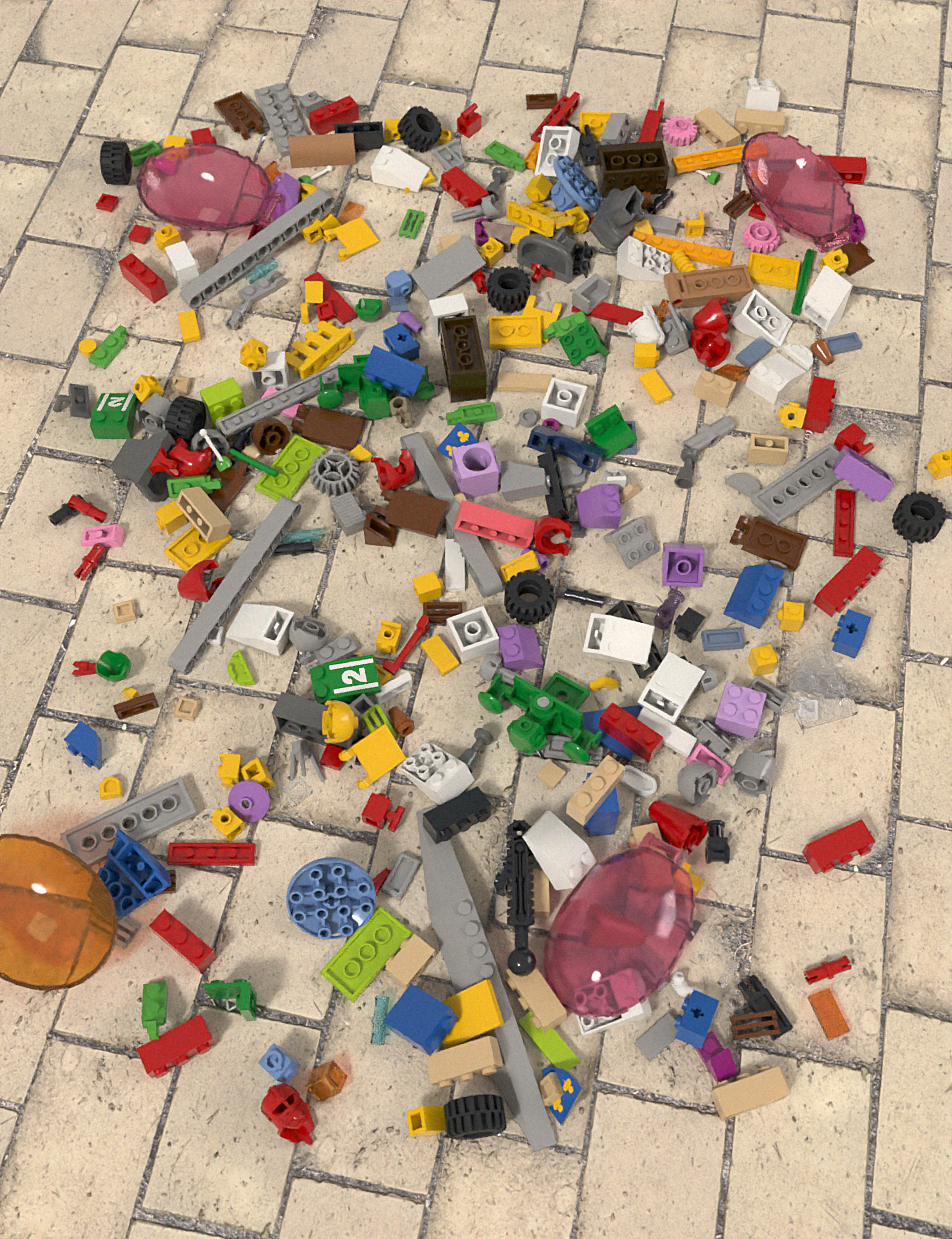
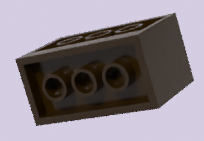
M663 140L598 145L595 172L602 198H607L610 191L614 188L623 191L634 185L641 193L646 191L650 192L651 195L663 194L666 190L670 168Z
M476 315L440 319L441 352L450 402L486 399L487 370Z

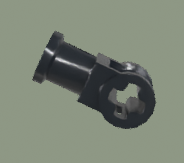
M721 820L708 821V824H706L709 832L705 846L706 864L711 862L729 864L730 848L728 839L724 837L723 832L725 822Z

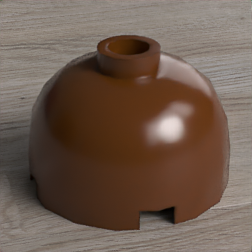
M264 418L254 426L252 439L254 445L262 454L271 456L277 454L275 451L283 450L290 441V432L282 421L276 418Z

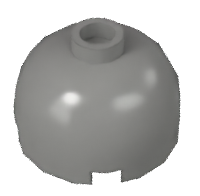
M205 429L207 436L219 454L225 456L229 452V444L224 436L216 430ZM200 431L192 438L190 444L192 452L203 450L209 446L204 436L200 435ZM214 452L212 455V463L210 467H213L217 460V456Z
M299 615L295 616L290 624L289 639L300 652L318 651L329 638V628L326 631L324 628L325 624L316 618L304 615L303 619H298Z
M693 762L687 765L678 773V791L688 802L696 806L703 804L710 797V794H707L710 787L714 789L718 779L717 770L702 762Z

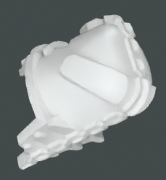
M649 300L645 302L646 306L642 307L644 315L633 323L628 322L627 332L638 343H656L657 349L664 344L665 334L660 326L661 322L657 319L658 316L654 313Z

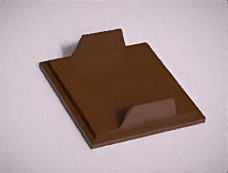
M851 240L834 250L841 249L843 254L847 255L849 262L845 273L849 276L875 262L868 255V248L861 242L856 244Z

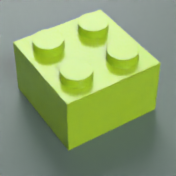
M234 377L199 391L202 402L206 407V415L214 429L217 428L215 421L246 407L243 393Z

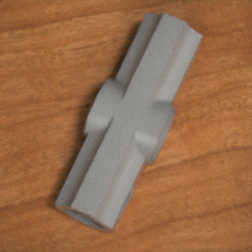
M724 416L711 425L708 423L704 424L695 435L683 441V448H692L698 452L706 447L712 448L719 442L720 438L734 430L733 420L729 416Z

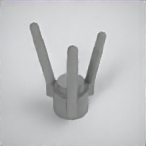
M297 740L293 742V751L290 752V783L294 782L296 760L300 761L302 776H306L305 761L309 756L320 780L324 782L325 779L314 756L313 748H309L308 741Z

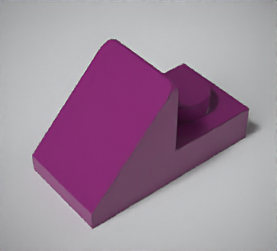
M713 1031L707 1033L701 1049L694 1047L717 1083L728 1080L738 1073L730 1049L723 1048Z

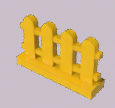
M514 201L507 202V219L546 237H552L555 228L559 229L567 225L572 226L576 223L575 216L565 217V212H555L554 207H545V204L541 202L529 203L524 206Z
M326 321L318 322V331L316 333L313 331L306 332L304 335L306 341L304 343L300 341L294 342L292 344L294 351L292 353L285 352L287 365L293 368L294 373H300L301 380L324 370L356 342L353 330L350 327L338 329L331 321L328 323ZM325 334L330 338L327 340L322 335ZM312 344L316 346L318 349L314 350L309 346ZM298 355H301V356H303V357L306 358V359H305V360H301V359H299L297 356H298Z

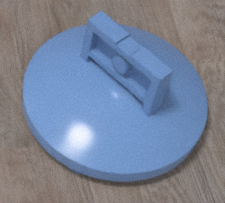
M568 155L557 156L553 160V167L559 182L549 191L557 212H565L578 204L580 207L596 213L603 200L602 196L596 191L597 185L590 181L583 173V168L578 162L573 163Z
M325 857L307 863L295 873L288 885L286 905L292 921L305 933L323 940L339 939L354 934L359 928L367 924L375 909L376 890L370 875L357 863L339 857ZM341 933L338 936H331V934Z

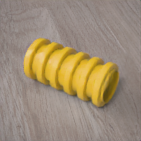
M677 250L671 255L670 260L679 272L697 270L682 250Z

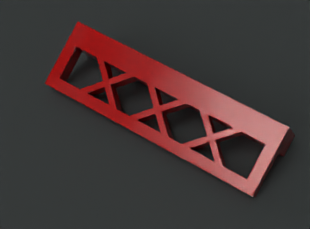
M574 91L570 98L563 95L531 135V140L536 143L541 142V138L537 136L541 134L542 137L543 126L563 127L580 106V94Z
M660 101L657 111L647 110L638 142L656 140L663 117L665 102Z

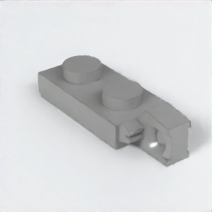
M547 735L544 757L571 760L564 752L563 744L566 741L572 742L573 738ZM596 747L595 750L590 749L587 752L590 762L591 759L602 760L603 747Z

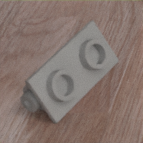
M699 720L702 725L700 727L695 726L692 729L693 736L703 745L709 740L712 742L707 748L717 757L724 759L727 755L725 752L727 749L731 752L733 751L729 747L731 742L723 735L719 738L714 733L716 728L708 721L703 723Z

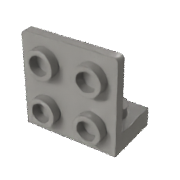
M670 303L667 306L671 319L661 323L660 326L665 334L664 346L671 357L688 349L690 338L684 321L681 322L677 308L673 309Z
M642 517L632 519L603 536L605 543L613 542L627 568L635 566L659 551Z

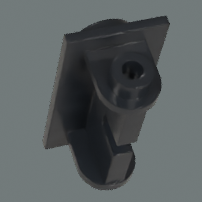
M585 241L584 246H579L576 249L575 261L573 263V274L575 276L584 274L585 278H587L588 271L591 269L590 261L593 257L592 248H589L587 241Z

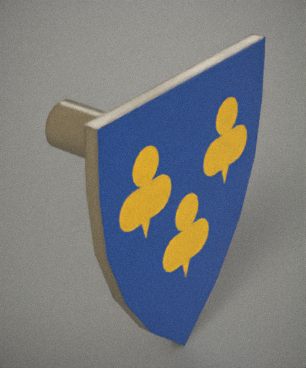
M459 421L436 450L452 460L453 448L476 444L478 441L474 434Z
M557 1067L544 1068L543 1078L550 1072H556L564 1092L563 1096L549 1106L557 1121L563 1126L577 1100H585L587 1093L583 1090L584 1088L579 1081L565 1069Z

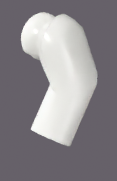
M675 972L673 974L671 985L679 996L691 997L693 990L701 992V988L687 985L683 973Z

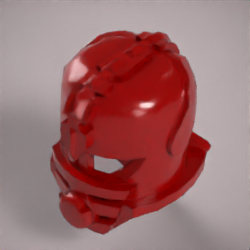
M286 1083L270 1086L267 1095L263 1098L261 1112L269 1122L276 1126L278 1129L277 1134L295 1145L302 1141L309 1146L313 1144L310 1136L314 1129V1123L310 1114L311 1105L308 1102H304L298 1091Z

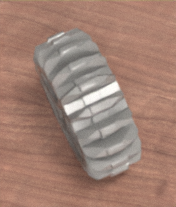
M333 449L332 453L326 451L325 455L319 454V459L314 458V463L310 466L309 475L312 485L321 494L326 492L328 497L331 494H334L336 497L339 493L349 492L359 482V464L355 461L354 456L350 457L348 452L343 454L342 450L336 453Z

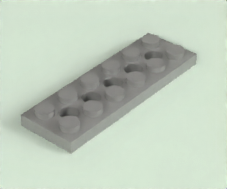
M285 83L254 90L281 157L290 156L288 137L308 135Z
M830 443L757 492L751 497L750 501L776 526L841 481L833 475V469L825 465L830 464L833 466L840 452ZM812 473H818L821 477H816ZM799 482H805L808 486H803ZM786 491H792L795 495H790ZM773 500H779L782 504H776Z
M178 777L60 835L74 869L79 873L108 858V849H112L117 838L115 834L118 829L138 843H141L198 814L181 778ZM174 801L175 805L172 809H164L166 802ZM147 811H155V815L151 819L144 818V814ZM134 820L135 824L132 828H124L126 821ZM107 830H115L113 837L104 838V833ZM94 839L95 842L92 847L84 848L86 840Z

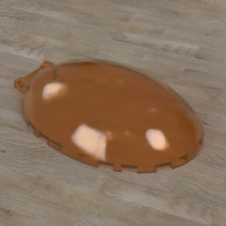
M1 834L0 978L18 986L40 991L69 989L86 982L96 975L107 963L114 950L118 935L116 907L107 886L99 875L82 859L52 842L35 836Z

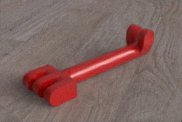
M427 615L421 616L416 624L417 629L394 663L388 660L383 661V668L393 676H395L420 637L425 636L429 630L430 624Z

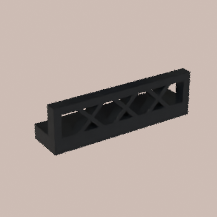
M550 444L544 445L546 453L537 456L539 468H544L552 480L550 494L545 495L548 514H553L562 520L570 519L557 453Z
M620 601L605 613V615L613 616L616 612L620 611L622 614L621 618L643 623L634 605L627 601ZM653 639L648 658L650 667L642 671L641 665L632 664L640 679L646 678L653 671L657 670L664 660Z

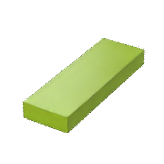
M529 1011L518 1021L520 1027L553 1067L563 1068L570 1072L580 1063L578 1057L553 1028L546 1033H543L541 1028L537 1030L530 1020L532 1014Z

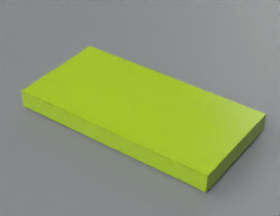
M295 434L270 466L279 471L278 476L275 478L265 473L255 485V491L277 502L283 496L292 499L309 477L310 466L314 463V458L319 459V454L325 455L326 448Z
M379 905L367 924L359 928L320 971V974L354 1003L386 967L387 960L393 954L396 955L400 951L402 942L407 937L411 938L413 936V932Z

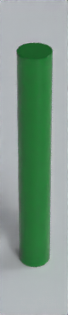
M233 448L228 452L234 458L245 461L250 466L275 478L279 474V471Z

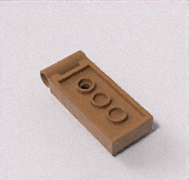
M746 264L680 273L671 272L663 277L673 308L705 306L712 298L722 296L725 298L726 303L741 301L744 296L754 290Z

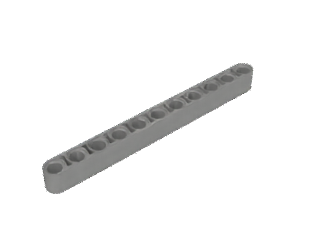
M322 188L316 190L183 287L179 294L180 298L193 309L199 307L316 221L317 218L331 210L335 205V199Z
M416 432L400 437L402 449H407L410 452L415 465V473L427 495L450 503V508L443 525L450 538L454 539V542L457 544L459 543L460 553L462 552V557H465V566L483 598L503 592L502 582L477 536L454 529L456 514L460 505L421 434Z
M285 496L279 499L169 657V667L185 675H188L193 670L210 645L208 640L214 639L217 635L218 629L216 626H223L300 514V503Z

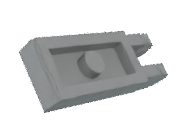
M275 270L270 272L268 277L266 276L239 290L238 296L242 300L247 299L254 304L276 292L286 284L287 280L285 277H280L281 273Z
M347 633L325 644L318 651L307 653L299 660L302 665H306L314 660L318 661L306 667L305 671L310 675L311 668L326 662L345 659L356 653L358 649Z

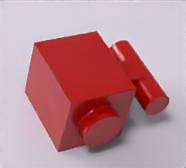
M476 103L469 106L457 118V132L467 138L472 137L481 129L482 116L474 112L478 108Z
M209 127L190 131L197 157L216 153L214 147L217 146L216 138L211 135Z
M854 422L839 432L834 442L839 451L846 445L861 456H864L874 448L871 442L866 445L863 444L867 434Z
M372 792L361 814L362 821L381 830L386 821H388L390 824L387 829L395 832L406 809L398 806L396 811L393 812L391 811L393 808L392 800L387 795Z

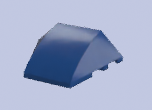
M119 829L115 834L117 838L112 849H108V858L105 865L99 869L88 893L112 922L115 923L171 885L170 873L143 845Z

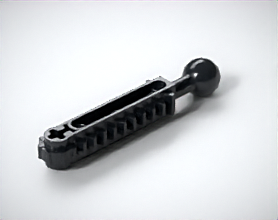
M513 820L507 826L506 839L509 840L506 842V847L510 848L507 849V856H509L507 864L510 865L507 866V873H510L507 875V881L510 882L507 883V889L511 890L507 892V898L510 899L507 901V906L510 907L507 909V915L509 916L507 917V925L512 926L513 932H515V949L508 956L507 963L508 968L513 974L524 977L534 971L537 962L535 955L528 948L529 927L535 925V917L532 916L535 910L531 908L534 906V900L531 899L534 898V892L530 891L534 889V883L531 882L534 880V875L530 874L533 872V866H531L533 858L530 857L533 853L523 837L517 840V831H521L523 836L532 826L526 823L525 820Z

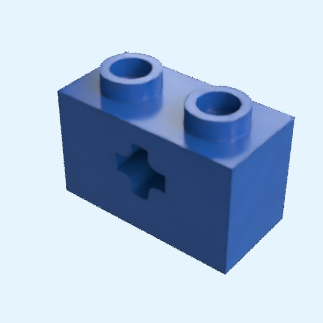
M402 323L383 330L384 343L391 353L408 359V361L419 358V342L412 338L410 330L405 328Z
M848 609L845 616L841 615L837 626L840 629L839 632L835 631L831 642L834 643L832 650L855 659L861 648L871 617Z
M693 990L691 997L686 996L681 1007L682 1010H685L683 1016L678 1015L674 1028L678 1029L675 1038L701 1049L719 1000L697 990Z

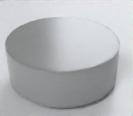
M530 409L523 410L519 415V423L526 428L535 426L537 423L536 412Z

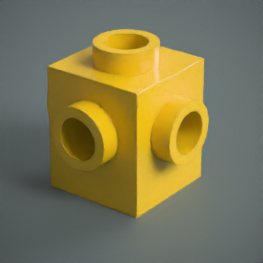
M841 249L837 251L832 250L822 257L819 266L823 269L827 265L838 275H842L848 266L849 260Z
M254 337L242 345L240 363L253 371L263 367L267 362L268 346Z
M140 375L132 387L141 403H144L154 393L162 396L165 392L158 383V380L151 375Z
M789 401V404L785 403L784 407H780L777 417L780 418V423H783L785 428L793 429L794 426L802 428L807 409L800 407V403ZM794 413L795 415L794 417H789L788 414Z

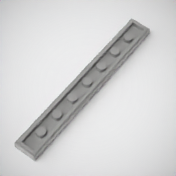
M338 362L215 421V425L224 438H228L264 418H269L320 393L319 375H322V382L324 384L339 381L337 365L341 364Z

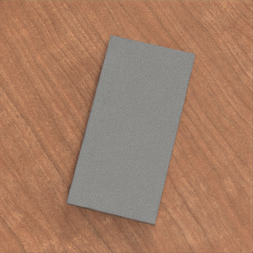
M466 235L411 272L410 276L429 301L437 299L484 267L486 263Z

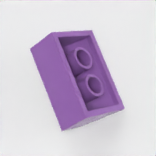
M846 445L841 449L832 467L833 475L841 481L845 479L850 483L849 486L856 491L862 490L866 493L865 496L873 502L877 500L881 503L895 485L890 474Z

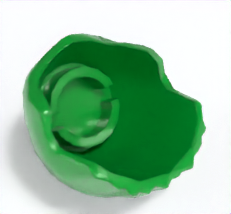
M359 299L358 304L355 306L357 316L365 322L377 320L382 312V300Z
M107 650L100 656L95 670L105 680L119 682L126 679L129 675L131 662L125 654Z

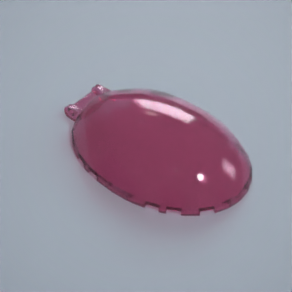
M762 132L752 136L742 150V170L747 188L764 214L785 233L797 239L814 243L821 253H825L830 248L842 244H850L851 236L846 230L852 226L855 214L854 204L850 202V192H846L843 187L845 182L830 162L821 154L817 156L812 152L810 145L805 147L798 143L799 139L793 136H778V132Z
M184 143L185 146L175 148V146L165 148L160 155L156 157L154 155L151 156L138 173L136 188L144 206L159 219L193 232L223 234L247 228L255 223L268 226L271 223L270 218L277 204L282 200V196L279 193L271 191V182L265 170L259 164L254 163L247 155L245 157L240 155L236 150L211 143H199V145L191 146L190 143Z
M648 832L639 846L617 852L597 864L569 893L560 906L549 929L543 960L547 984L566 1010L583 1018L615 1017L628 1012L627 1009L639 1002L642 1004L652 991L658 990L666 981L681 957L687 944L689 930L693 925L694 889L689 873L681 867L687 858L688 850L684 848L678 849L655 838L654 834ZM651 845L674 856V859L672 860L666 855L651 849Z

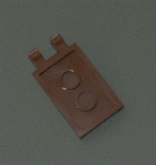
M242 91L213 102L214 108L235 133L240 132L244 140L250 138L248 134L250 128L255 127L258 134L265 132L262 128V115Z
M299 405L297 417L304 420V423L293 419L291 431L295 434H301L303 438L309 441L351 451L357 446L365 426V419L314 406L312 410H309L307 407Z
M226 453L225 456L232 462L230 467L220 472L215 463L206 474V476L210 475L211 479L221 478V488L212 489L213 492L208 493V497L222 513L226 511L247 484L246 476L251 471L248 468L249 463L245 461L240 462L238 469L233 468L236 462L232 460L234 456Z
M399 488L396 493L388 489L382 490L381 496L384 497L385 501L389 502L387 509L376 505L373 512L377 514V517L385 519L384 522L392 527L437 539L450 508L448 501Z
M740 515L735 528L745 530V533L734 530L729 542L733 545H743L741 548L743 551L768 561L781 562L788 569L796 571L808 537L781 526H776L754 516L753 520H750Z

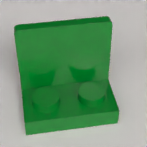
M588 319L559 339L573 366L594 352L596 354L600 353L603 357L610 354L596 327Z
M616 404L584 423L589 436L596 446L606 450L604 455L606 459L611 458L638 440L624 421Z
M235 979L233 983H224L223 980H212L210 984H204V990L210 999H236V1008L240 1009V1014L243 1015L245 1020L256 1021L257 993L252 984L247 982L246 979Z

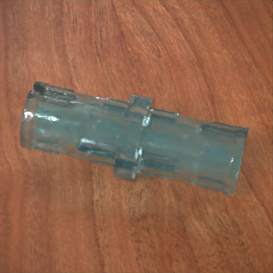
M272 257L265 263L257 265L256 269L245 274L246 280L251 278L248 282L252 284L259 278L266 277L270 271L278 267V263L275 262L273 264L275 259Z
M321 528L299 529L296 532H287L283 538L290 537V539L283 540V544L291 543V541L298 543L322 540V535H314L315 533H322Z
M375 996L374 1016L371 1017L373 1025L370 1044L385 1045L386 1024L383 1022V1019L388 1014L390 1000L387 996Z

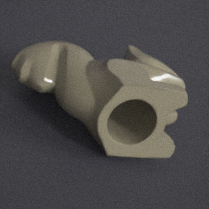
M399 393L398 396L389 402L392 416H396L398 422L408 429L414 424L411 415V402L409 397H404Z

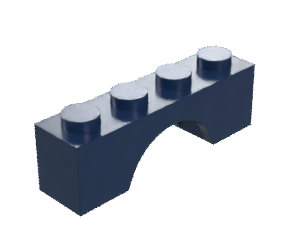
M539 424L531 430L527 447L542 453H546L544 445L550 444L556 453L571 458L577 463L578 467L594 473L601 467L606 452L605 449Z

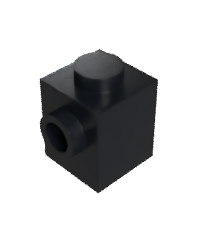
M688 607L684 614H679L674 621V634L679 639L691 643L703 627L705 616Z

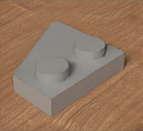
M458 138L433 150V157L447 171L455 166L459 169L464 168V159Z
M558 462L564 490L584 485L586 469L578 467L576 464Z

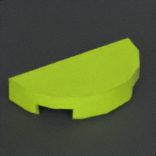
M238 650L233 653L227 665L230 678L240 686L256 685L241 651Z

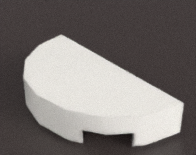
M788 344L783 347L782 351L805 370L809 371L812 368L813 353L809 348L801 344L800 346Z

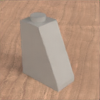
M501 461V494L506 502L550 494L552 480L544 468Z

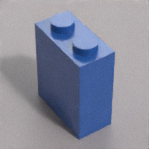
M410 984L383 1019V1022L393 1033L428 1056H431L440 1046L446 1034L454 1027L458 1017L450 1007Z

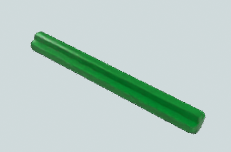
M814 249L806 250L791 309L792 314L799 315L801 312L815 255Z

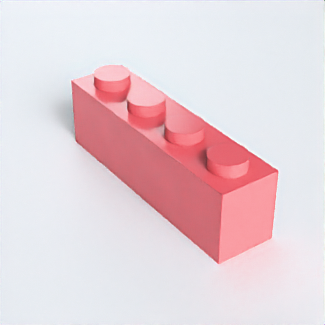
M462 500L457 510L454 529L524 549L529 547L533 539L535 521Z

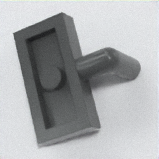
M70 383L68 387L69 396L58 395L53 411L60 412L63 402L70 404V416L89 419L91 413L88 386Z

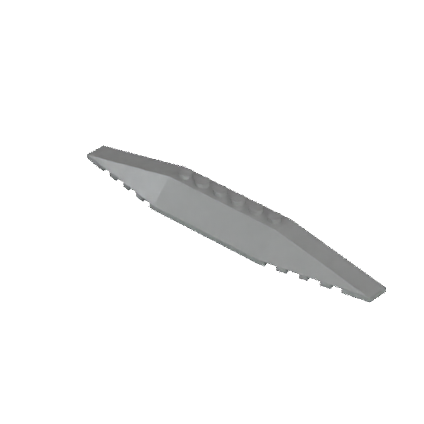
M435 805L416 812L430 921L455 994L486 979L491 980L505 1025L473 1040L486 1036L497 1038L504 1067L496 1069L497 1072L491 1074L532 1149L534 1152L553 1146L557 1142L518 1025L450 839L436 844L423 827V813L437 807Z

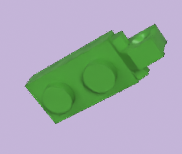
M496 140L484 149V154L511 169L514 168L521 173L526 169V161L522 160L519 153Z
M583 311L572 314L549 324V327L544 329L542 335L545 340L553 337L561 339L587 318Z
M120 325L114 333L111 332L90 356L89 361L91 364L103 369L108 367L125 346V338L128 335L126 327Z
M494 402L460 406L454 412L446 413L447 425H456L459 421L463 425L498 419Z
M210 475L167 479L169 498H178L181 489L200 486L208 495V493L213 492L212 489H220L222 486L221 478L211 479Z
M166 981L143 984L141 1022L143 1029L147 1028L149 1040L159 1039V1026L167 1023L168 987Z

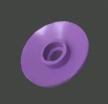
M245 780L237 783L231 789L228 804L230 810L239 819L245 822H255L262 819L268 812L270 798L267 790L260 783ZM244 800H247L250 806L247 807L244 804Z

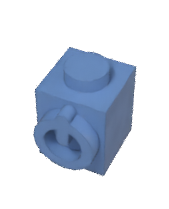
M403 269L392 271L385 277L386 290L392 297L406 296L412 292V277L409 274L407 275Z
M272 1044L258 1062L276 1081L286 1084L296 1076L297 1069L301 1066L283 1047Z

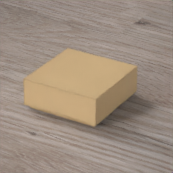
M132 600L113 604L117 624L137 619Z
M180 696L173 713L174 717L194 722L200 707V701Z
M549 760L537 774L536 778L553 790L566 776V772Z
M550 1072L537 1084L544 1106H551L564 1095L556 1072Z

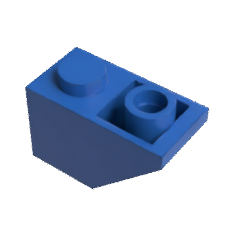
M80 721L64 738L68 746L66 749L75 757L77 755L81 756V760L88 767L94 766L100 770L102 768L101 739L96 731Z

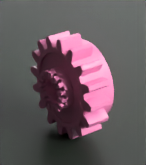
M676 115V118L671 116L670 120L666 119L662 127L664 140L674 146H685L691 141L693 142L697 135L695 121L690 122L691 118L685 119L684 115L682 118Z
M755 221L752 224L750 223L748 227H745L742 243L746 244V249L751 248V252L757 251V253L763 251L764 254H767V250L773 252V249L777 248L780 239L779 231L769 222Z

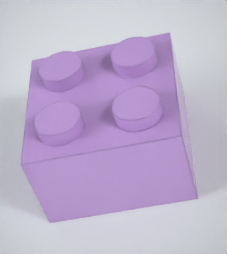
M726 682L713 726L716 729L753 739L758 729L766 693Z

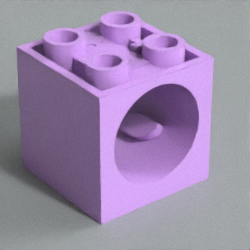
M489 441L452 449V471L458 490L465 495L466 499L498 492V485L501 484L499 476L501 468L499 462H495V450L490 447Z

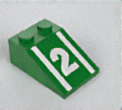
M102 393L92 410L90 428L95 439L132 438L138 401L135 393Z
M373 654L330 661L310 669L315 700L322 705H325L328 700L341 701L349 705L363 693L369 697L382 692Z

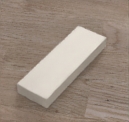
M445 539V591H465V557H462V552L460 553L459 543L454 542V539Z
M645 707L641 709L637 719L663 736L664 745L687 758L697 738Z

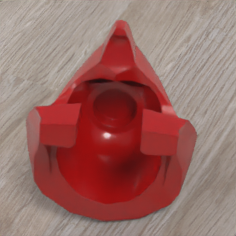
M723 296L712 298L693 316V326L695 329H708L724 332L725 334L729 332L728 324L730 323L731 315H725L721 308V305L726 304Z
M708 329L691 330V344L699 363L712 368L725 360L730 352L731 342L724 332Z
M178 438L176 440L177 444L168 455V459L177 461L176 469L180 472L177 477L199 476L206 473L212 463L213 450L211 447L207 446V448L196 452L186 450L188 449V444L182 438Z
M401 449L399 465L396 468H393L383 458L371 457L370 462L376 465L378 483L381 490L388 489L394 491L413 483L415 465L407 449Z
M553 514L539 517L535 522L533 533L537 551L543 555L563 554V556H568L570 551L568 545L562 542L554 544L551 542V538L562 532L566 538H571L570 529H572V525Z
M215 559L200 561L181 575L177 588L182 598L208 603L225 578V576L216 578L212 582L211 588L209 590L206 588L203 581L204 571L219 567Z

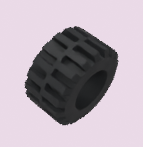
M414 106L399 121L398 134H400V139L404 141L403 143L409 146L408 148L414 149L415 152L423 153L424 151L427 152L441 137L442 128L437 116H434L432 111L430 112L422 106Z
M104 141L102 143L100 168L106 184L128 185L130 182L132 159L130 149L124 141Z
M507 266L506 268L500 267L499 270L495 269L494 273H491L487 280L488 302L497 311L502 310L503 313H514V311H520L521 308H525L531 287L529 275L524 273V270H519L518 267L511 268V266Z
M184 396L176 397L167 412L165 430L170 433L175 441L178 438H182L190 446L194 435L205 427V404L202 401Z
M920 491L919 494L916 492H911L910 495L906 494L900 500L893 514L892 523H894V530H898L897 534L903 536L902 539H908L911 543L916 541L918 544H923L924 541L928 543L931 539L936 538L946 520V509L943 508L942 502H938L939 499L937 497L933 498L932 494H924V492ZM913 515H919L923 517L926 521L919 520L915 518Z
M525 570V573L518 572L517 576L513 575L510 581H507L504 607H506V612L510 613L512 619L516 618V622L521 623V621H524V624L529 625V622L537 624V620L542 622L545 617L550 615V611L553 608L554 587L550 585L551 581L549 578L545 579V575L542 573L538 575L537 571L529 573V570ZM525 593H531L536 595L539 599H537L536 601L527 602L522 600L519 596Z
M493 1094L472 1095L451 1100L444 1105L447 1137L451 1139L470 1140L500 1134L507 1129L504 1102L501 1096Z

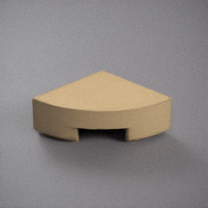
M173 376L172 382L175 390L182 395L188 396L191 379Z
M629 483L619 494V500L621 502L628 501L642 489L638 485Z

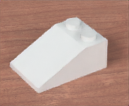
M543 126L535 176L543 173L545 177H556L553 160L557 156L568 155L573 161L578 150L581 133L573 127Z
M384 145L371 166L373 183L401 189L408 187L410 191L419 192L423 180L428 175V170L430 171L428 166L400 149Z
M755 289L741 299L729 321L740 332L756 339L760 336L776 347L781 346L793 323L792 320Z
M776 353L759 362L749 372L745 387L775 405L806 374V371Z
M550 810L546 811L522 836L555 890L574 888L597 862L588 845Z

